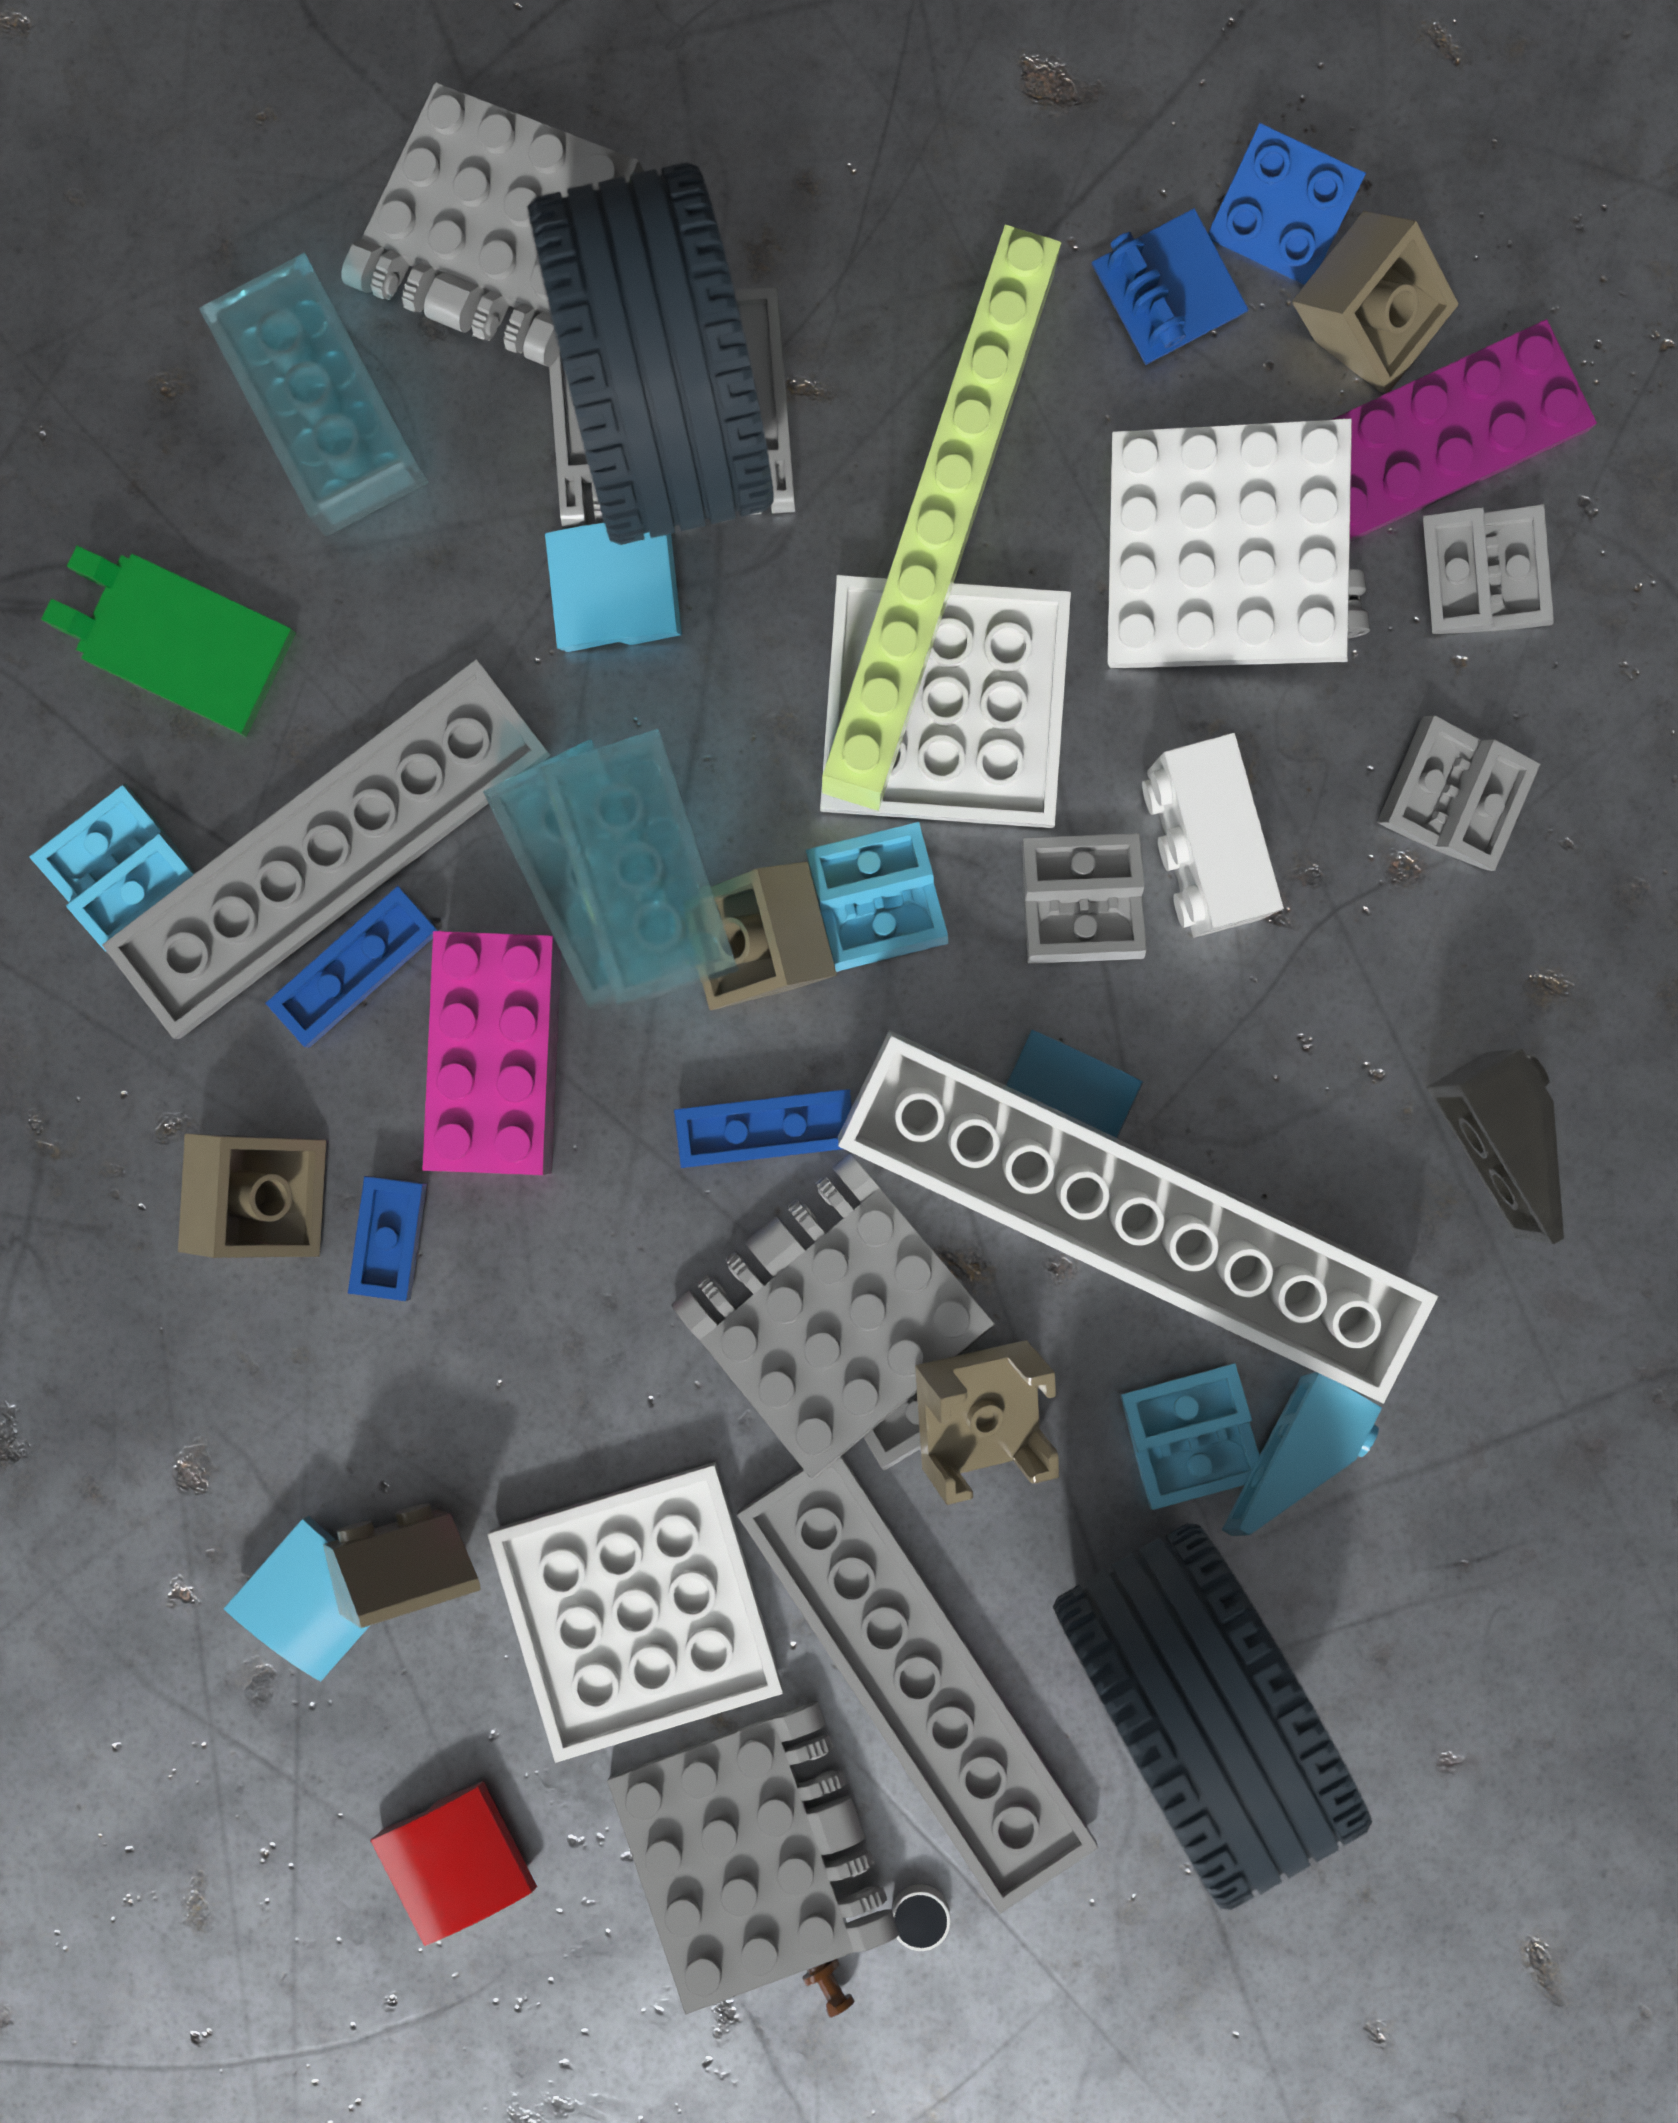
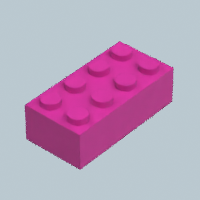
M433 931L423 1147L424 1171L546 1175L552 1173L562 941L556 937L548 935Z

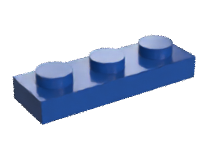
M397 886L265 1004L304 1047L310 1048L433 939V931L440 930L405 890Z
M850 1089L675 1109L681 1168L841 1150L843 1148L838 1146V1135L852 1108Z

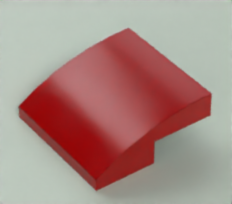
M484 1781L439 1799L427 1811L382 1829L370 1840L424 1946L486 1919L531 1894L537 1888Z

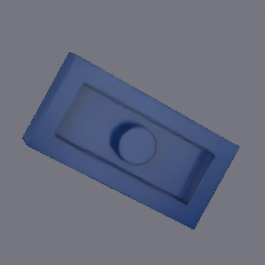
M364 1176L348 1294L399 1301L411 1300L427 1183Z

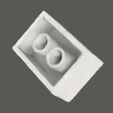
M1235 733L1163 752L1147 770L1149 779L1142 781V789L1149 813L1151 815L1159 813L1165 836L1158 837V847L1166 871L1174 870L1180 892L1174 894V905L1181 926L1183 928L1190 926L1193 938L1258 921L1283 910L1284 907Z

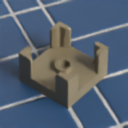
M1027 1340L915 1365L922 1470L946 1505L973 1498V1490L960 1473L1010 1461L1015 1462L1031 1483L1059 1478L1058 1452L1039 1429L1038 1387L1048 1398L1056 1396L1055 1372Z

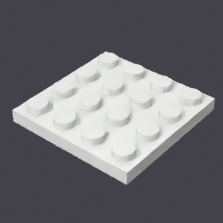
M1351 419L1112 432L1108 665L1110 668L1348 662Z
M837 575L823 772L887 579ZM953 583L879 811L823 794L821 790L820 812L1053 828L1056 816L1071 592Z
M716 1462L491 1529L487 1534L555 1763L783 1694L782 1681Z

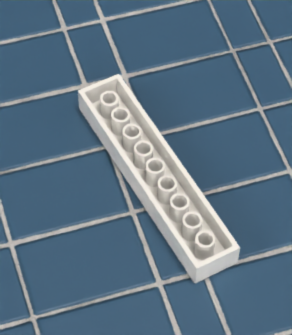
M890 1030L838 1135V1146L1383 1404L1438 1298V1295L1423 1284Z

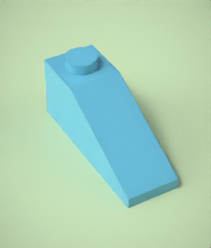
M1318 1372L1302 1375L1232 1508L1222 1531L1231 1536L1251 1535L1353 1463L1358 1456L1363 1457L1377 1438L1379 1427L1374 1423L1382 1407L1347 1386Z

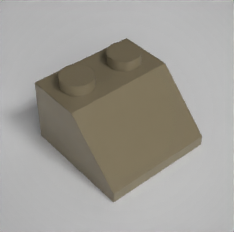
M1369 211L1361 213L1292 300L1314 341L1376 390L1385 394L1392 390L1459 305L1417 221Z
M808 862L757 868L681 898L710 1011L797 989L837 976Z
M185 1134L178 1252L211 1258L320 1257L326 1140Z
M425 1503L396 1512L397 1522L374 1528L373 1521H364L338 1529V1540L325 1543L323 1547L339 1614L358 1627L364 1628L480 1591L479 1578L450 1513L438 1509L432 1511L431 1504Z

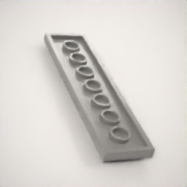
M476 659L115 934L102 946L171 1037L181 1039L551 755Z
M843 1456L838 1458L815 1479H811L803 1468L738 1510V1518L999 1914L1099 1848L1096 1839Z

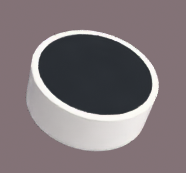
M916 1884L903 1889L897 1895L892 1905V1913L900 1933L897 1940L905 1947L915 1951L931 1950L941 1944L950 1928V1909L943 1894L932 1886Z

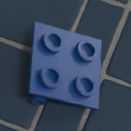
M1259 123L1208 235L1213 242L1305 285L1322 264L1366 173Z
M1195 208L1134 239L1131 232L1121 234L1110 244L1113 251L1091 263L1145 365L1243 315L1249 310Z

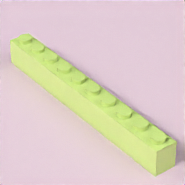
M1009 225L1004 226L822 775L823 794L876 811L880 809L1050 290L1061 247L1060 241Z

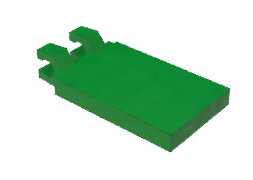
M76 545L67 567L75 571L77 575L105 588L92 616L89 617L51 598L41 620L50 624L55 629L80 640L76 650L83 653L81 659L87 663L247 737L296 632L275 620L132 553L129 558L121 555L117 564H114Z

